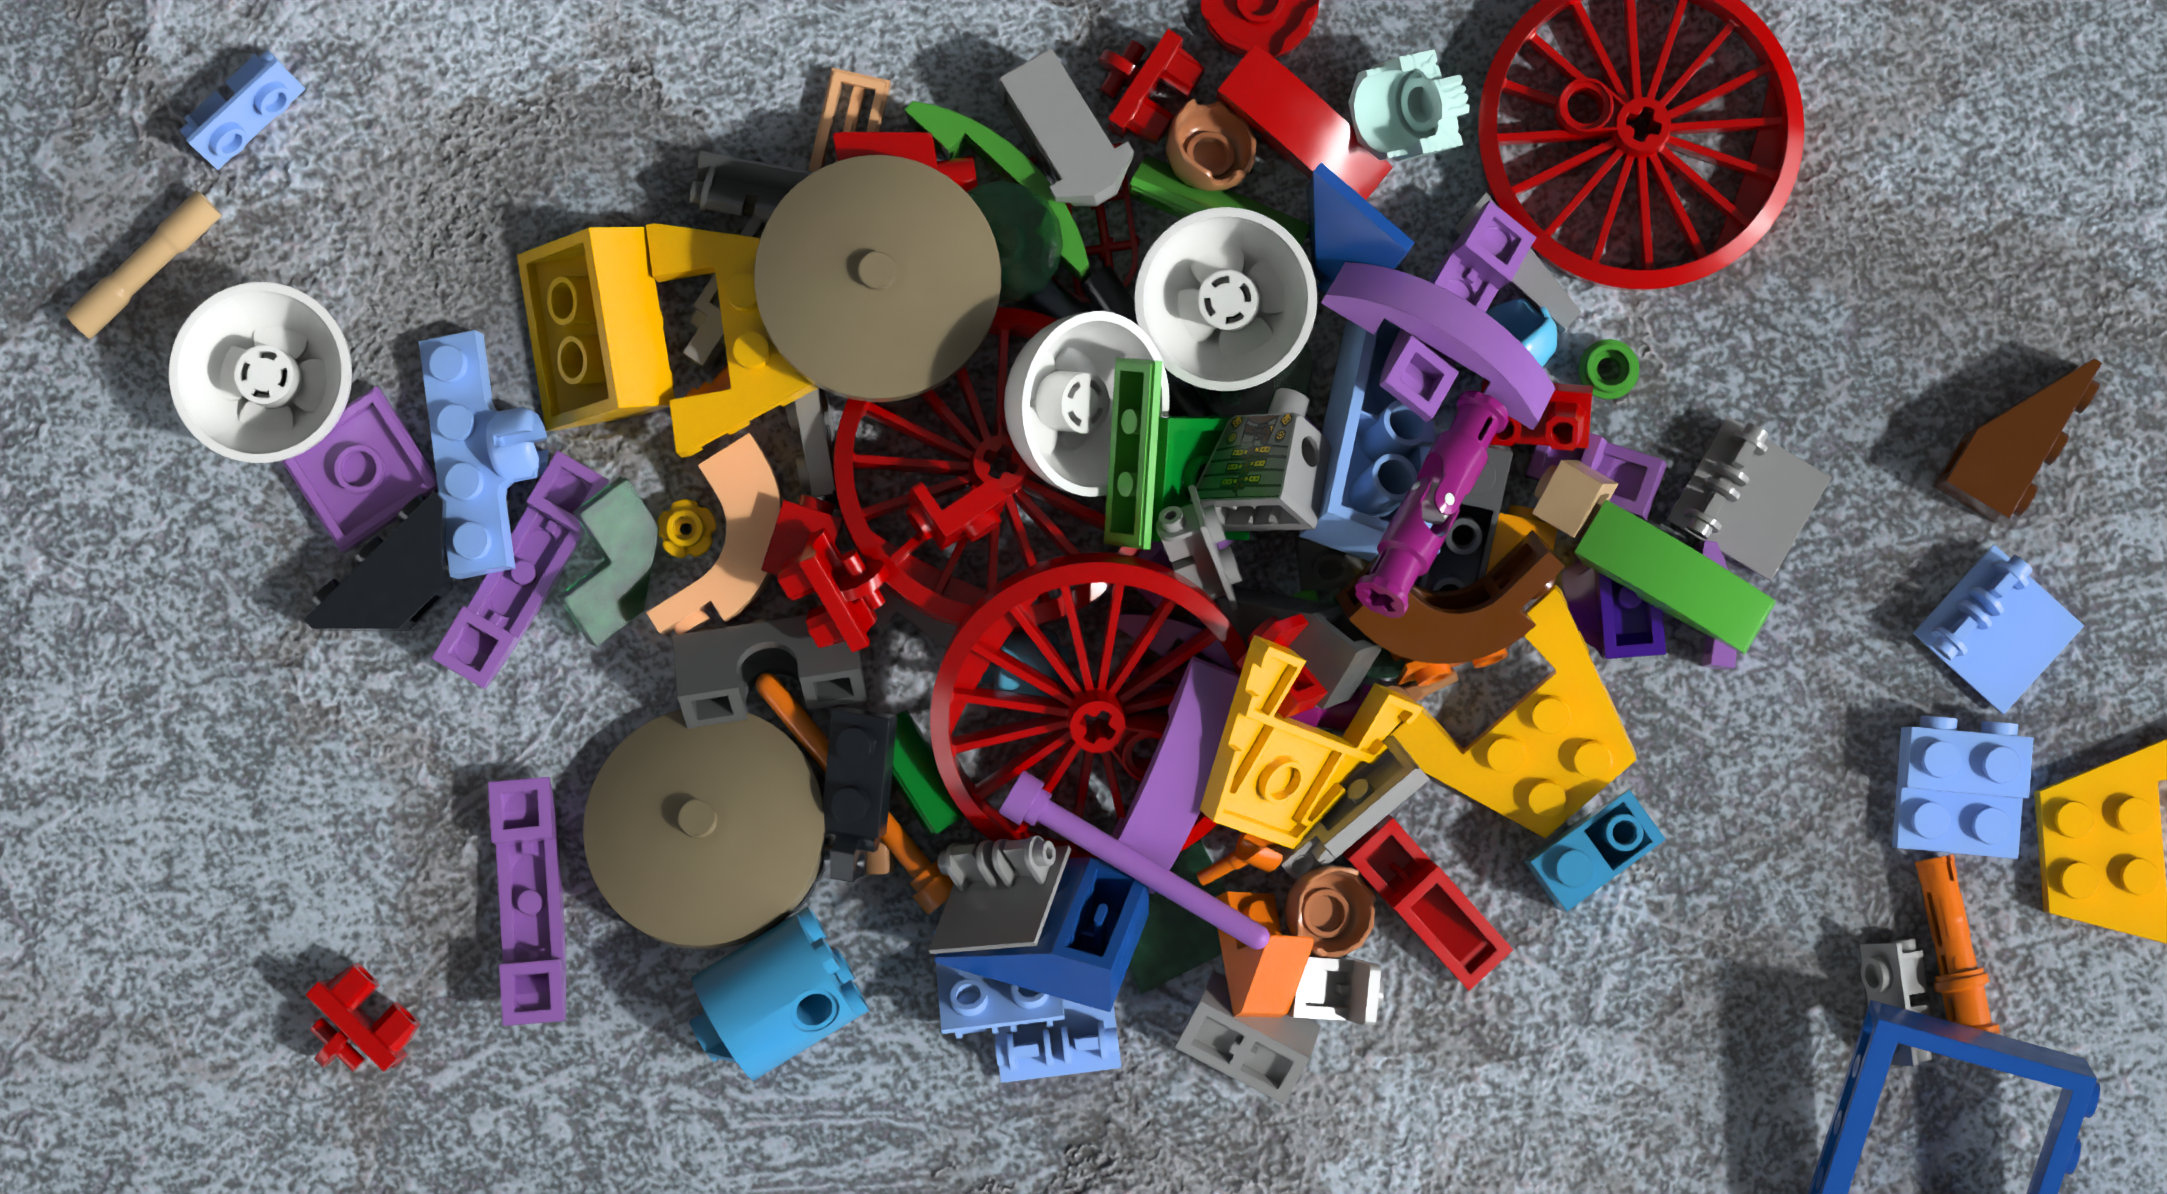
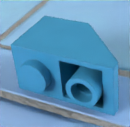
M1629 789L1567 827L1522 861L1556 908L1568 912L1665 841L1666 838Z

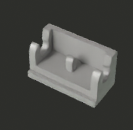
M1213 970L1196 1006L1192 1008L1175 1048L1284 1104L1311 1057L1321 1026L1307 1018H1294L1287 1015L1281 1018L1234 1017L1227 978Z

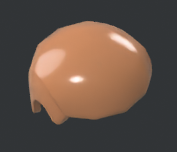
M1195 99L1186 102L1168 128L1166 157L1173 173L1187 186L1204 191H1222L1239 185L1246 178L1255 163L1256 138L1251 128L1243 118L1227 108L1223 101L1199 105Z
M1320 865L1302 874L1287 893L1284 913L1288 929L1292 936L1313 937L1311 954L1314 956L1327 958L1343 957L1362 947L1374 927L1376 895L1361 878L1360 872L1353 867Z

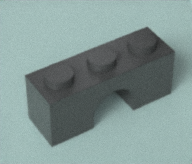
M807 615L783 619L762 618L751 624L718 629L703 627L691 633L672 635L677 698L687 729L748 720L746 708L747 694L756 683L757 678L763 673L785 674L797 679L802 687L807 710L868 701L862 649L852 653L846 641L818 648L808 632L805 621Z

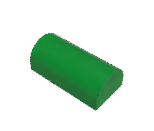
M906 709L896 714L897 727L892 781L928 837L931 835L933 838L965 817V815L950 796L941 778L932 747Z

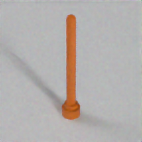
M772 673L761 674L756 680V690L826 773L829 739L777 676ZM888 812L887 833L880 837V839L913 878L909 884L916 893L912 897L925 913L929 915L948 899L954 882L949 875H943L940 872L938 860L933 863L930 862L891 813Z

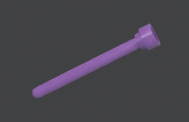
M1022 771L1000 808L999 814L1018 825H1021L1022 821L1032 826L1036 822L1041 823L1253 949H1262L1268 944L1270 935L1264 926L1050 800L1052 794L1042 789L1045 783L1026 771Z

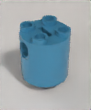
M809 906L691 977L693 987L704 1008L700 1015L689 1021L697 1040L713 1062L721 1059L737 1063L752 1081L870 1010L853 982L856 978L838 948L833 951L825 941L827 935Z

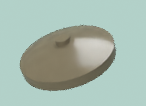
M866 155L840 160L827 165L807 176L784 196L768 219L761 235L754 266V286L760 316L767 334L778 352L796 372L811 383L838 396L867 402H889L915 397L931 391L947 382L971 361L984 343L995 319L1001 289V266L996 241L989 223L974 200L957 183L938 170L918 161L889 155Z
M681 709L664 714L649 721L627 736L606 759L594 780L586 803L583 826L585 854L592 877L609 905L629 924L655 940L680 948L696 950L719 949L745 943L762 935L783 921L803 900L816 879L826 850V844H824V794L821 784L811 764L797 745L784 732L756 715L747 712L748 720L687 729Z

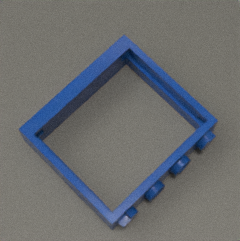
M1870 1000L1808 1194H1848L1897 1043L2061 1087L2062 1090L2026 1193L2058 1194L2065 1173L2071 1175L2078 1164L2081 1141L2077 1136L2084 1117L2091 1118L2100 1097V1084L2096 1082L2097 1078L2086 1059Z

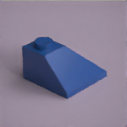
M1322 162L1315 168L1306 190L1312 270L1314 277L1320 281L1317 285V291L1324 298L1345 262L1364 263L1396 270L1405 260L1415 242Z

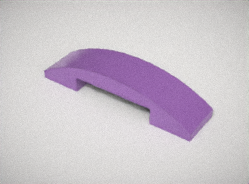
M1490 200L1482 206L1456 240L1429 282L1449 290L1486 312L1497 291L1512 281L1536 237ZM1401 328L1385 362L1379 385L1424 421L1428 422L1433 419L1459 373L1454 369L1457 361Z
M1345 262L1321 302L1373 335L1385 318L1487 379L1489 382L1483 394L1496 398L1508 410V416L1532 430L1538 424L1555 390L1550 378L1534 356L1506 328L1467 300L1422 278L1382 266Z
M556 451L527 499L528 507L511 534L516 569L490 573L485 576L467 608L462 606L431 657L434 661L483 689L488 687L531 625L558 581L596 513L610 484V480L560 451Z
M1193 656L1169 706L1168 724L1125 818H1119L1111 835L1167 870H1170L1200 813L1201 802L1241 675ZM1149 888V893L1154 894L1156 892Z
M550 777L488 782L491 842L496 844L503 964H499L503 1026L566 1021L564 903Z

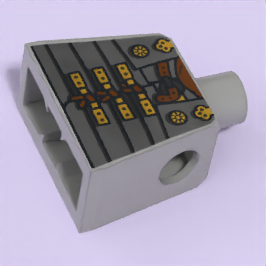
M1287 388L1277 389L1267 414L1236 415L1228 421L1195 487L1203 508L1215 505L1225 532L1309 530L1316 528L1331 446L1329 440L1305 419L1310 400L1304 394Z

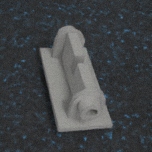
M1188 486L1193 504L1181 508L1170 506L1163 509L1156 523L1158 536L1162 540L1175 572L1195 583L1213 600L1227 595L1232 610L1239 609L1232 584L1241 582L1242 578L1231 547L1219 550L1217 543L1226 540L1215 505L1203 508L1195 486Z
M1915 938L1892 940L1890 943L1860 944L1862 957L1861 977L1866 988L1868 1006L1870 1000L1931 1016L1929 1004L1910 1005L1909 995L1928 992L1923 963L1924 954L1922 949H1916ZM1897 1043L1890 1065L1915 1066L1918 1065V1062L1932 1060L1931 1052Z

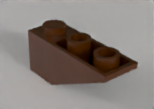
M2094 358L2078 365L1964 434L1933 487L1993 523L2008 520L2012 514L2020 517L2029 507L2037 493L2038 486L2032 483L2041 465L2043 462L2051 465L2065 447L2069 434L2062 430L2072 413L2075 411L2081 414L2097 393L2100 383L2093 378L2102 362Z

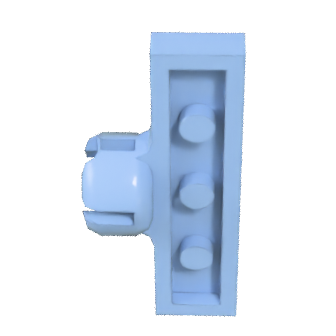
M472 330L418 341L438 491L446 500V551L450 577L464 579L516 569L506 502L507 489L515 482L541 477L549 465V449L536 451L534 445L536 442L547 440L543 422L537 413L525 407L503 411L495 409L492 400L484 334Z

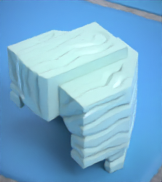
M1435 49L1387 60L1373 65L1372 69L1357 74L1348 105L1357 141L1378 160L1393 158L1400 162L1463 145L1461 135L1458 133L1457 117L1469 113L1470 105L1466 103L1468 95L1464 93L1466 87L1461 85L1463 80L1461 75L1442 78L1439 66L1436 65L1438 60Z

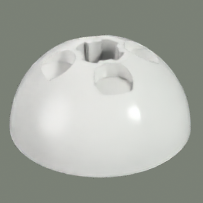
M1219 207L1193 213L1174 223L1161 234L1149 249L1142 262L1136 281L1135 313L1138 326L1153 341L1162 358L1164 367L1181 380L1209 390L1236 391L1247 389L1278 375L1291 364L1303 349L1310 336L1316 317V281L1308 257L1300 244L1284 227L1274 220L1257 212L1242 208ZM1244 284H1246V286H1245L1243 289H1244L1245 292H1246L1247 301H1250V302H1245V295H1244V292H1243L1242 289H1241V287H1242ZM1241 312V315H1239L1236 318L1229 319V324H1226L1227 317L1236 316Z
M250 282L224 289L205 300L190 314L182 325L173 344L170 356L169 385L174 406L185 426L193 436L209 449L224 457L242 462L273 463L293 458L311 449L323 440L337 424L346 408L351 391L352 363L347 341L334 318L309 295L278 283ZM287 370L285 384L282 387L280 385L283 380V371ZM257 390L261 392H269V395L261 394L257 392Z
M1105 311L1076 313L1063 317L1044 327L1027 342L1017 356L1009 373L1005 388V419L1015 449L1027 466L1040 478L1063 491L1088 497L1107 495L1116 358L1162 361L1156 346L1149 336L1133 321L1115 313ZM1162 362L1159 416H1168L1169 384Z

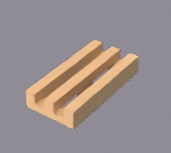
M836 68L831 69L808 171L815 172L824 167L842 85L853 86L843 132H856L866 89L875 91L866 132H881L891 89L890 80Z

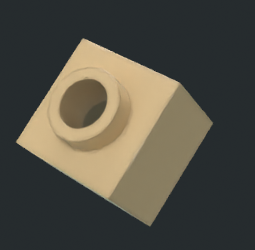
M1561 460L1558 467L1551 465L1541 477L1534 494L1540 500L1532 514L1573 538L1584 537L1605 500L1609 501L1619 483L1578 460Z

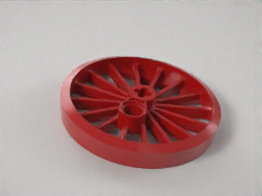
M1540 0L1518 20L1495 54L1484 82L1478 117L1479 156L1484 179L1491 198L1499 208L1536 237L1531 249L1537 257L1565 275L1594 286L1622 291H1651L1675 287L1704 278L1728 266L1750 250L1770 229L1783 210L1797 179L1804 146V112L1797 79L1782 46L1763 20L1741 0H1677L1645 97H1642L1635 0H1623L1629 99L1581 3L1585 0ZM1691 2L1717 16L1725 23V27L1664 96L1657 101L1655 96L1686 4ZM1570 10L1608 87L1599 80L1587 78L1537 35L1536 31L1560 12ZM1732 32H1736L1758 58L1761 66L1669 111L1665 108ZM1529 45L1571 82L1564 88L1559 97L1507 80L1506 75L1510 65L1522 46ZM1763 76L1768 78L1760 118L1671 123L1672 120ZM1501 92L1553 109L1554 118L1560 130L1499 134L1497 120ZM1575 95L1588 96L1598 106L1599 115L1597 120L1588 124L1575 121L1568 112V100ZM1638 116L1647 119L1646 130L1654 133L1648 134L1642 142L1633 138L1634 128L1627 125L1632 124ZM1756 130L1748 161L1671 136ZM1608 139L1512 187L1505 173L1499 146ZM1614 150L1611 156L1544 231L1530 217L1516 197L1606 152ZM1671 150L1743 174L1733 203H1730ZM1623 158L1590 259L1584 258L1562 246L1551 236L1619 159ZM1661 161L1727 217L1710 254L1706 253ZM1633 162L1635 166L1642 270L1623 269L1599 263ZM1647 165L1695 259L1693 262L1654 270Z
M997 308L994 322L989 331V334H995L999 337L994 436H991L966 367L956 374V378L979 441L933 390L919 395L966 448L871 402L848 398L843 410L835 442L834 477L838 503L848 535L863 562L880 559L885 563L889 570V577L882 584L908 606L937 621L958 627L970 609L997 585L999 525L989 532L985 591L951 576L969 541L967 535L958 540L944 570L941 571L910 554L924 542L917 533L900 548L873 533L866 521L911 507L907 501L908 494L862 509L855 489L853 469L960 476L927 487L934 499L970 487L955 500L957 501L993 478L988 475L990 464H993L997 457L1003 458L1008 461L1006 472L999 479L995 480L1007 496L1004 510L1025 568L1035 565L1037 562L1015 502L1064 556L1079 554L1078 549L1027 494L1105 531V515L1035 482L1046 481L1027 466L1015 449L1009 435L1004 411L1009 336L1013 335L1031 339L1044 327L1058 320L1053 317L1023 309ZM867 416L958 461L858 455L853 451L855 435L861 419ZM1122 546L1116 554L1137 557L1141 549ZM1088 583L1072 590L1071 593L1076 612L1102 595L1113 584ZM1048 592L1040 594L1037 597L1039 604L1031 605L1026 611L1038 627L1067 617L1063 596L1050 600ZM1018 622L1012 631H1021L1024 629Z
M1079 553L1049 559L1013 574L986 593L962 619L945 649L937 673L930 708V733L935 761L950 796L966 818L983 835L994 842L999 839H1009L1011 841L1027 839L1030 836H1040L1044 841H1051L1054 847L1069 845L1071 852L1068 858L1094 857L1100 859L1068 839L1065 841L1052 839L1028 830L1030 824L1022 821L1021 825L1016 824L999 814V811L985 797L1021 774L1023 770H1027L1068 742L1043 779L1045 784L1042 789L1051 793L1079 750L1083 749L1073 807V814L1082 819L1094 753H1101L1117 819L1119 820L1120 817L1125 818L1126 812L1111 752L1131 777L1142 781L1152 758H1141L1132 749L1138 741L1144 738L1151 737L1160 740L1169 721L1168 714L1143 710L1171 704L1179 685L1141 694L1138 693L1216 640L1220 641L1236 669L1235 672L1241 674L1242 670L1236 663L1248 651L1241 636L1223 609L1204 590L1181 574L1146 559L1115 553ZM1088 583H1112L1113 589L1097 679L1094 681L1070 586ZM1124 585L1141 588L1163 596L1164 598L1107 682ZM1061 588L1084 683L1079 681L1026 612L1040 594ZM1176 604L1188 610L1207 626V628L1124 683ZM1018 622L1068 687L1000 649ZM993 662L1054 698L976 686L990 663ZM967 703L1050 714L959 736L952 735ZM1102 710L1107 712V721L1097 718L1092 725L1086 723V714L1096 717ZM1054 731L978 784L970 781L957 756V753ZM1200 811L1181 851L1200 840L1218 823L1213 822Z

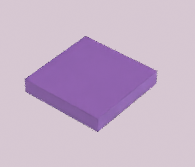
M375 386L346 405L337 424L317 445L298 456L282 461L339 550L345 554L396 521V517L402 508L417 495L423 493L428 497L433 491L439 492L435 470L382 389L378 386Z

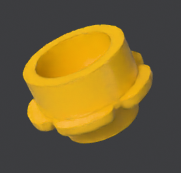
M681 499L673 502L671 509L663 511L657 520V535L663 539L662 546L671 556L681 559L687 555L699 557L706 553L713 544L712 533L716 530L715 518L708 508L698 507L697 502L694 500ZM685 523L690 524L692 527V531L688 535L681 533V526Z

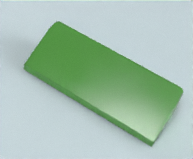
M1147 156L1143 159L1130 182L1129 194L1131 198L1179 219L1206 209L1233 207L1254 211L1274 220L1284 227L1301 247L1309 231V225L1306 222L1229 189L1204 191L1187 186L1173 173L1170 164L1152 156Z
M1116 358L1104 544L1151 549L1163 361L1135 358Z

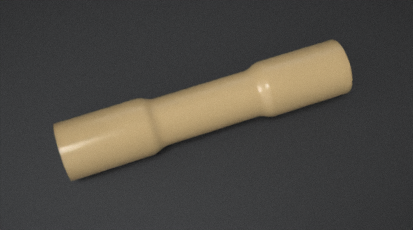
M196 189L159 224L156 232L112 274L98 281L65 312L66 317L87 338L92 339L129 304L132 296L177 254L186 251L222 217V214Z

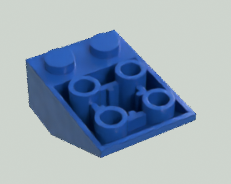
M1094 857L1068 858L1037 946L938 953L935 956V963L1111 1012L1149 916V887L1101 859Z

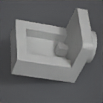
M1309 955L1287 1016L1294 1018L1345 1020L1360 1025L1374 1026L1377 1010L1380 1008L1384 997L1381 966L1351 957L1327 958Z

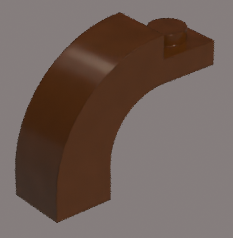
M1531 530L1485 576L1467 587L1453 591H1431L1413 585L1408 594L1409 607L1405 614L1399 618H1390L1371 611L1355 595L1356 583L1360 577L1369 575L1379 554L1335 598L1347 618L1367 637L1384 649L1401 657L1433 664L1460 663L1496 653L1513 644L1533 629L1536 624L1524 609V606L1531 599L1543 596L1553 586L1557 574L1565 566L1550 546Z

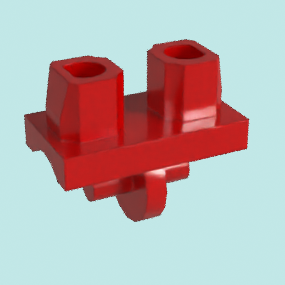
M1167 29L1141 70L1136 65L1147 49L1135 40L1130 41L1121 56L1107 49L1102 52L1098 62L1109 74L1099 90L1107 97L1114 99L1124 83L1130 85L1108 118V121L1111 123L1108 127L1109 131L1122 139L1129 132L1133 136L1151 144L1157 145L1174 119V115L1150 100L1151 96L1159 84L1163 83L1187 99L1204 75L1205 68L1188 52L1182 49L1183 38Z
M1485 378L1482 381L1481 393L1484 392L1489 382ZM1553 383L1555 390L1534 430L1508 416L1509 422L1505 430L1495 433L1490 445L1512 446L1514 443L1545 445L1556 450L1574 451L1575 448L1588 449L1593 386Z
M826 528L810 533L803 551L781 564L777 575L778 582L787 597L793 601L813 592L818 594L823 605L809 610L805 620L808 632L818 648L846 641L853 653L869 646L870 640L866 633L877 621L878 617L874 610L885 603L879 587L889 577V570L880 559L863 563L856 550H851L841 555Z
M359 963L350 965L333 979L318 981L305 994L340 1029L337 1032L323 1017L310 1028V1031L325 1045L315 1056L314 1060L324 1068L338 1057L354 1072L366 1060L351 1045L354 1042L385 1072L390 1067L395 1068L408 1055L403 1048L420 1026V1022L398 1002L393 1003L374 1022L359 1006L380 984Z

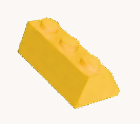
M589 227L517 254L545 430L556 431L632 418L670 407L669 400L675 399L673 375L670 370L665 343L663 315L659 307L655 279L652 276L646 227Z

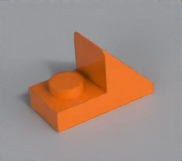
M1227 891L1215 897L1264 926L1270 935L1269 942L1264 948L1253 949L1217 928L1233 1016L1281 1018L1287 1015L1311 953L1313 937L1283 936L1281 934L1274 894Z

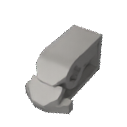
M1052 48L999 78V102L1043 173L1052 184L1049 186V194L1055 202L1071 203L1072 206H1098L1118 194L1133 159L1134 151L1128 141L1114 149Z

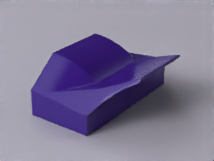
M1580 559L1562 570L1563 595L1567 601V607L1585 643L1594 647L1603 660L1666 655L1662 610L1638 598L1634 591L1582 564Z

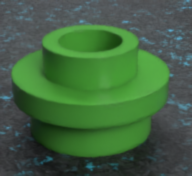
M1604 339L1593 343L1584 351L1578 364V375L1582 385L1593 386L1592 396L1603 400H1614L1626 395L1635 386L1639 376V362L1633 350L1625 343L1614 339ZM1611 360L1617 365L1618 376L1615 380L1606 381L1599 376L1597 366L1600 361Z

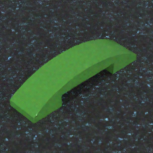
M912 101L904 109L909 124L917 132L932 133L935 148L946 159L958 158L970 147L1048 219L1036 231L1039 245L1079 282L1083 283L1091 276L1082 238L1065 203L1053 200L1049 194V186L1052 184L1022 152L991 129L952 110Z

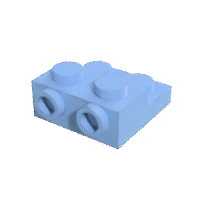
M1920 716V727H1901L1892 848L2018 859L2023 798H2029L2034 737L2018 736V724L1981 721L1980 733L1957 731L1958 719L1936 716Z

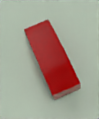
M1257 43L1252 46L1217 89L1216 99L1218 101L1225 102L1227 108L1243 118L1249 126L1262 135V141L1309 179H1311L1315 168L1322 162L1367 200L1393 168L1387 160H1378L1357 141L1355 129L1343 117Z
M1388 814L1341 854L1353 868L1360 872L1359 875L1468 991L1475 987L1513 951L1512 947L1442 869L1424 853L1391 815Z

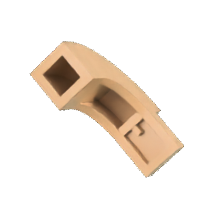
M750 433L698 464L722 504L726 518L725 543L716 563L704 576L646 612L660 634L668 635L673 631L677 635L693 632L710 620L706 610L712 606H715L723 621L729 624L732 623L757 601L773 577L772 574L763 572L761 568L784 499L774 469L756 439Z

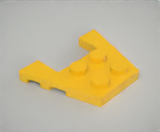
M657 223L646 225L652 276L658 283L709 273L716 274L731 388L669 400L676 453L680 457L692 456L702 451V446L726 433L731 435L750 425L752 419L779 405L784 407L820 388L796 372L775 348L762 322L754 286V266L760 238Z
M1556 584L1526 609L1536 626L1524 637L1555 668L1549 675L1465 748H1462L1424 707L1420 715L1410 726L1401 721L1389 734V736L1394 735L1426 774L1545 839L1636 761V752L1611 697L1600 679L1583 636L1578 631L1567 607V601L1562 590Z
M1255 635L1249 645L1199 810L1215 823L1295 849L1347 793L1341 785L1363 761L1373 765L1388 749L1382 741L1401 721L1410 726L1420 715L1423 707L1407 695L1374 683L1342 737L1290 717L1283 719L1277 713V710L1306 663V660L1289 648Z
M2167 738L2155 741L2139 748L2137 751L2110 762H2104L2034 791L2044 913L2167 944V888L2158 782L2160 780H2167Z

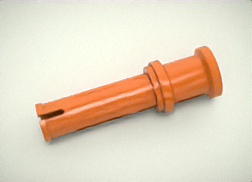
M1954 854L1914 862L1921 883L1925 910L1940 974L1935 976L1936 982L1933 983L1935 992L1942 994L1947 1021L2000 1034L1999 1024L1992 1022L1984 987L1990 982L1988 972H1984L1983 967L1977 966L1963 897L1957 878Z

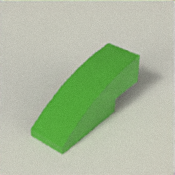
M1605 500L1574 551L1582 564L1634 591L1638 598L1743 655L1746 654L1776 604L1774 599L1734 573L1608 500Z

